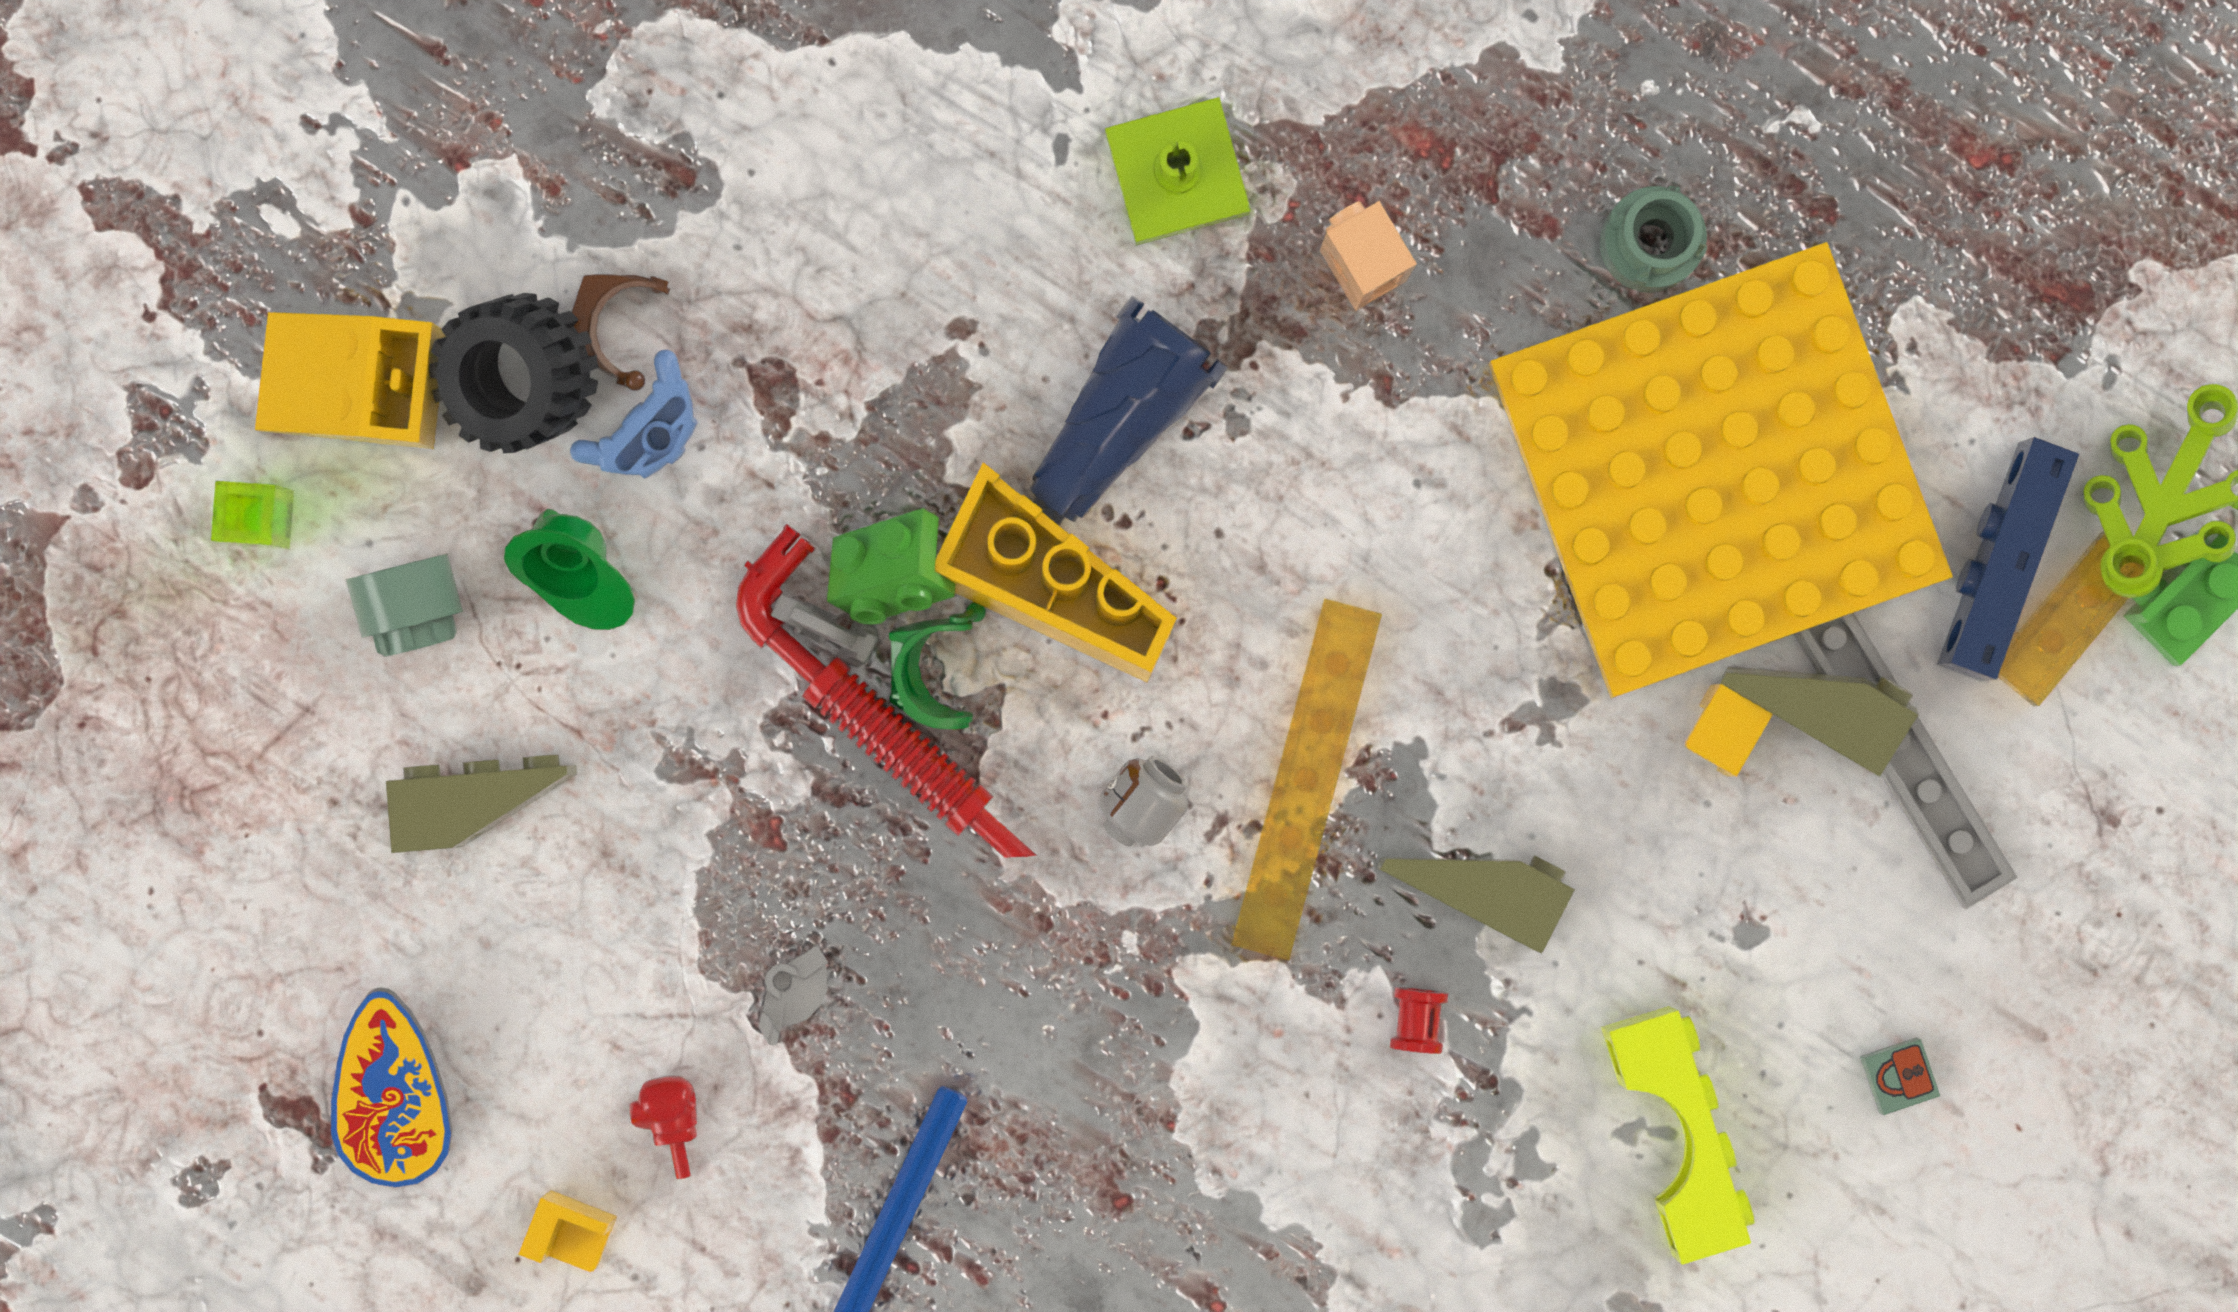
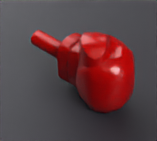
M664 1076L645 1081L639 1091L638 1100L630 1103L631 1123L635 1127L651 1130L654 1145H670L676 1179L688 1178L691 1176L684 1142H689L697 1137L695 1127L697 1124V1106L694 1088L688 1080L681 1076Z

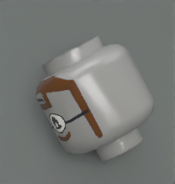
M1150 756L1147 760L1139 758L1128 760L1100 795V808L1107 818L1103 823L1105 830L1115 840L1125 846L1130 847L1134 842L1147 846L1159 844L1188 809V798L1184 792L1187 787L1185 779L1172 766L1158 757Z

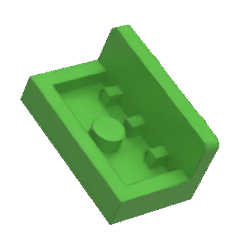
M921 508L833 537L827 602L850 614L854 621L872 625L884 622L887 617L910 610H926L933 603L953 598L955 596L956 584L935 572L939 517Z

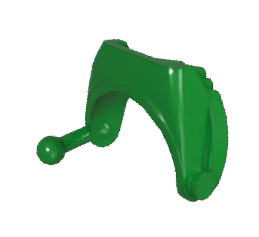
M972 602L962 614H951L949 618L916 622L890 631V703L902 709L905 714L915 721L932 728L964 729L969 727V723L973 721V714L971 712L950 709L930 695L921 678L919 660L922 647L931 634L937 631L971 630L973 622H980L984 619L986 615L984 606Z

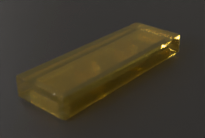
M2104 531L2096 537L2010 642L1998 678L2033 707L2041 705L2129 599L2112 592L2102 579L2101 560L2104 553L2110 547ZM2130 562L2125 564L2120 571L2126 577L2133 578L2141 575L2144 568L2138 563Z

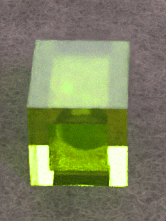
M215 481L211 541L229 546L290 550L294 490L274 484Z

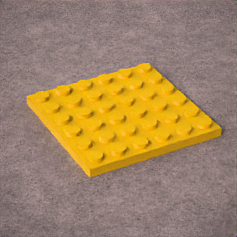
M1828 242L1491 360L1488 364L1610 699L1953 577Z

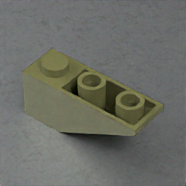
M559 754L522 757L523 769L500 771L499 760L463 762L464 774L440 776V765L404 767V779L386 781L391 853L464 847L577 775V766H560Z

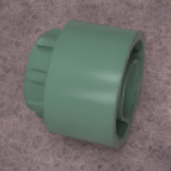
M448 553L345 579L361 638L373 636L377 653L383 655V657L454 639L457 628L453 615L463 612Z

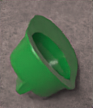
M546 509L538 516L531 530L513 536L505 546L504 561L510 573L573 623L593 630H611L624 625L633 615L635 598L631 586L620 572L607 561L604 538L600 530L591 522L578 516L559 514L553 509Z

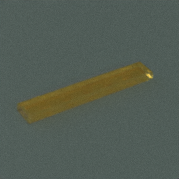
M1323 599L1233 933L1232 946L1287 961L1290 960L1382 617L1381 613Z

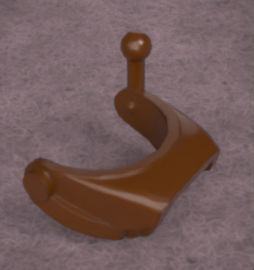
M584 275L572 309V313L579 319L574 327L578 333L587 330L592 343L585 345L588 356L597 355L598 368L607 375L617 378L616 384L627 387L632 391H638L645 385L643 373L638 370L630 372L621 371L601 351L596 334L598 316L605 303L623 289L641 287L651 290L656 294L669 295V282L654 276L648 278L638 275Z

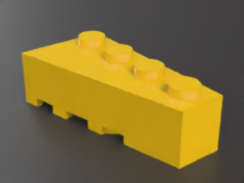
M984 462L982 463L936 557L935 572L956 584V594L1148 683L1177 618L1118 570H1113L1092 553L1086 544L1072 533H1067L1046 516L1040 507L1024 494L1020 495L1000 479L999 474Z

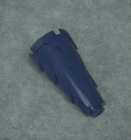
M1131 296L1116 316L1119 321L1100 351L1096 365L1072 406L1070 414L1065 420V425L1032 477V480L1035 482L1029 489L1036 496L1033 503L1040 507L1042 512L1058 525L1065 518L1075 522L1078 517H1084L1125 469L1138 461L1168 427L1187 413L1209 387L1214 389L1228 369V366L1219 359H1216L1209 370L1204 368L1202 365L1211 352L1156 311L1148 310L1141 320L1138 319L1136 316L1144 306V303L1134 296Z

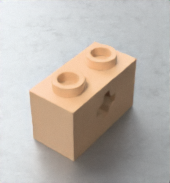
M1358 201L1329 219L1331 225L1326 228V235L1320 252L1355 311L1407 282L1417 263L1380 201L1366 209L1361 201Z

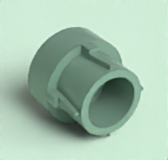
M1650 186L1640 188L1622 198L1606 217L1600 233V252L1607 270L1618 282L1632 290L1645 293L1668 290L1688 277L1707 251L1705 222L1697 206L1687 196L1680 193V187ZM1654 225L1663 230L1668 241L1667 249L1664 253L1650 254L1640 246L1638 232L1641 227Z

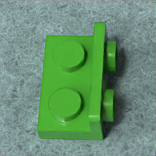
M2199 530L2194 532L2190 536L2198 534ZM2213 534L2206 538L2205 543L2210 548L2220 549L2227 545L2228 539L2221 534ZM2234 551L2230 558L2222 562H2211L2205 558H2200L2170 568L2162 576L2161 582L2152 592L2141 597L2132 598L2136 603L2123 617L2173 666H2181L2238 609V554Z

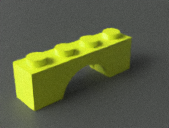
M1667 1006L1602 1026L1601 1030L1618 1084L1627 1090L1648 1092L1661 1097L1674 1110L1682 1126L1685 1145L1681 1167L1671 1184L1654 1198L1672 1256L1683 1265L1751 1244L1746 1226L1755 1224L1753 1211L1743 1189L1735 1191L1728 1169L1737 1166V1162L1727 1133L1725 1131L1717 1133L1710 1111L1719 1108L1718 1100L1708 1074L1699 1076L1692 1053L1700 1051V1043L1691 1018L1689 1016L1681 1018L1679 1010Z

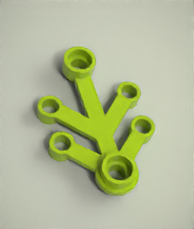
M2208 384L2199 387L2191 394L2187 403V419L2191 428L2161 485L2147 454L2148 439L2145 431L2139 426L2126 424L2118 427L2112 433L2110 438L2111 454L2117 462L2125 466L2145 515L2133 537L2119 507L2121 504V488L2119 483L2107 475L2095 476L2086 483L2083 491L2085 506L2092 514L2098 516L2110 546L2101 560V576L2105 585L2115 594L2128 598L2147 595L2159 585L2164 570L2200 558H2205L2211 562H2222L2230 558L2236 548L2235 531L2229 524L2223 521L2208 522L2201 527L2196 535L2159 545L2168 526L2227 506L2238 510V496L2232 492V488L2238 484V470L2229 474L2224 481L2186 493L2214 438L2230 432L2237 422V399L2234 393L2227 387L2218 384ZM2216 409L2222 412L2224 417L2219 422L2208 423L2201 418V415L2207 410ZM2125 438H2134L2140 442L2139 448L2132 452L2121 450L2118 444ZM2101 488L2109 489L2114 494L2113 498L2105 503L2094 501L2091 495L2094 491ZM2221 534L2228 539V543L2223 548L2213 549L2206 545L2205 540L2210 535ZM2130 562L2138 563L2144 568L2141 575L2133 578L2126 577L2120 570L2125 564Z

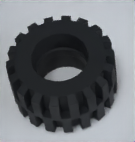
M521 293L515 296L510 294L460 311L458 318L448 320L441 329L446 337L435 340L431 351L439 357L438 362L429 364V378H435L438 382V388L432 390V395L435 403L443 401L447 409L442 414L444 420L449 426L458 423L462 427L459 436L468 443L480 439V449L493 452L502 448L503 454L516 453L523 449H530L570 431L578 425L576 419L588 413L592 404L585 397L595 394L598 386V380L590 378V371L598 368L597 355L588 356L585 345L592 343V340L587 330L578 333L574 325L579 319L571 311L559 314V302L549 297L537 300V294ZM503 343L519 353L529 370L531 386L526 402L515 397L501 379L498 368V356Z

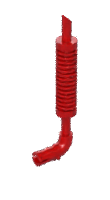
M786 524L782 532L753 564L749 561L744 564L748 570L738 586L736 609L740 625L748 636L761 649L767 645L803 677L810 686L802 697L815 709L822 706L820 714L824 717L828 714L832 715L829 719L830 723L833 725L837 722L841 723L838 727L839 731L842 733L846 729L850 731L847 738L852 741L856 737L858 739L856 743L858 748H862L865 745L867 747L865 754L868 757L874 753L876 757L873 761L877 765L883 761L885 765L882 769L886 773L892 769L894 773L891 777L895 781L901 777L903 781L900 785L904 789L910 785L912 789L909 793L913 797L919 793L921 797L918 801L922 805L928 801L930 805L927 809L931 813L937 809L939 813L936 817L939 820L946 817L948 821L945 825L957 836L969 826L1004 858L1037 856L985 809L994 797L981 784L975 788L973 784L976 780L973 777L966 780L964 776L967 772L964 769L957 772L955 768L958 764L955 761L948 764L946 761L949 756L946 753L939 756L937 753L940 748L937 745L930 748L928 745L931 740L928 737L921 740L919 737L922 735V732L919 729L912 732L913 724L910 721L904 725L902 720L905 716L901 713L894 716L893 713L896 708L892 705L888 708L884 707L887 700L883 697L876 700L875 697L878 692L874 689L870 692L866 691L869 684L865 681L861 684L857 683L860 676L856 673L850 676L851 668L840 658H835L826 667L782 628L785 622L771 616L773 603L783 593L780 589L781 585L805 558L816 549L808 540L800 538L786 554V551L801 536L793 527Z

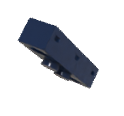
M2036 437L2018 442L1996 504L1989 503L1980 518L1976 535L1983 538L1976 559H1968L1959 575L1956 592L1962 594L1937 665L1979 681L1997 680L2077 463L2079 453Z

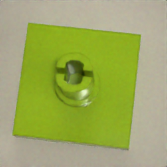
M1220 97L1105 128L1107 142L1136 246L1250 215V205Z

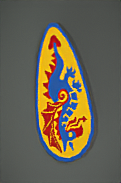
M383 987L375 988L366 995L357 1007L343 1036L331 1099V1136L337 1155L351 1172L368 1182L394 1188L418 1184L437 1172L450 1151L453 1128L448 1098L426 1034L411 1009L394 991Z

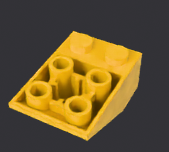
M268 312L255 430L434 449L439 402L435 403L432 390L438 388V382L435 378H429V364L438 362L439 357L431 351L435 340L446 337L441 330L442 328L432 322L377 316Z

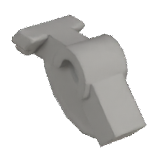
M781 594L771 616L794 626L793 631L822 645H825L827 639L840 645L841 648L837 657L855 667L867 664L879 640L877 630L867 624L853 621L850 630L835 623L838 616L807 601L804 605Z
M818 945L787 963L773 965L765 975L767 992L758 1027L769 1045L774 1046L778 1043L781 1026H792L805 1021L821 1006L827 992L828 972L825 965L828 962Z

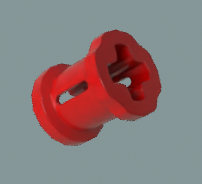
M1395 987L1394 997L1399 999L1400 1003L1396 1036L1390 1039V1048L1418 1053L1441 1054L1443 1043L1438 1041L1441 1005L1448 1003L1449 993L1420 988Z

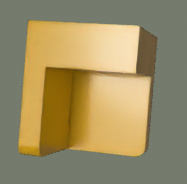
M1713 684L1709 686L1699 703V706L1704 708L1688 735L1685 747L1717 766V771L1723 775L1737 777L1773 714L1722 684Z
M550 1190L539 1200L518 1255L538 1263H542L550 1256L585 1271L593 1272L598 1267L617 1216Z

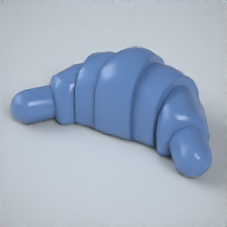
M661 350L655 355L654 366L657 380L652 384L653 391L644 402L638 403L629 411L621 423L622 426L611 436L602 437L599 442L589 440L575 441L570 448L572 459L579 463L600 466L604 472L641 475L645 479L661 470L668 463L673 464L682 457L686 451L685 445L691 438L698 422L694 418L693 403L686 380L682 379L675 353L670 350Z

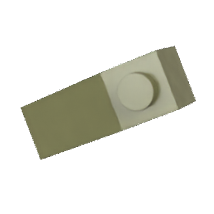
M1728 667L1721 679V684L1879 777L1919 715L1917 708L1909 704L1913 694L1881 676L1877 684H1874L1864 677Z
M1535 855L1529 865L1513 859L1381 857L1376 867L1541 954L1575 891L1572 887L1561 882L1566 871Z

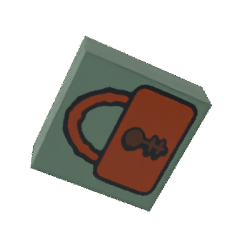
M1916 1037L1860 1056L1880 1114L1887 1115L1940 1097L1921 1039Z

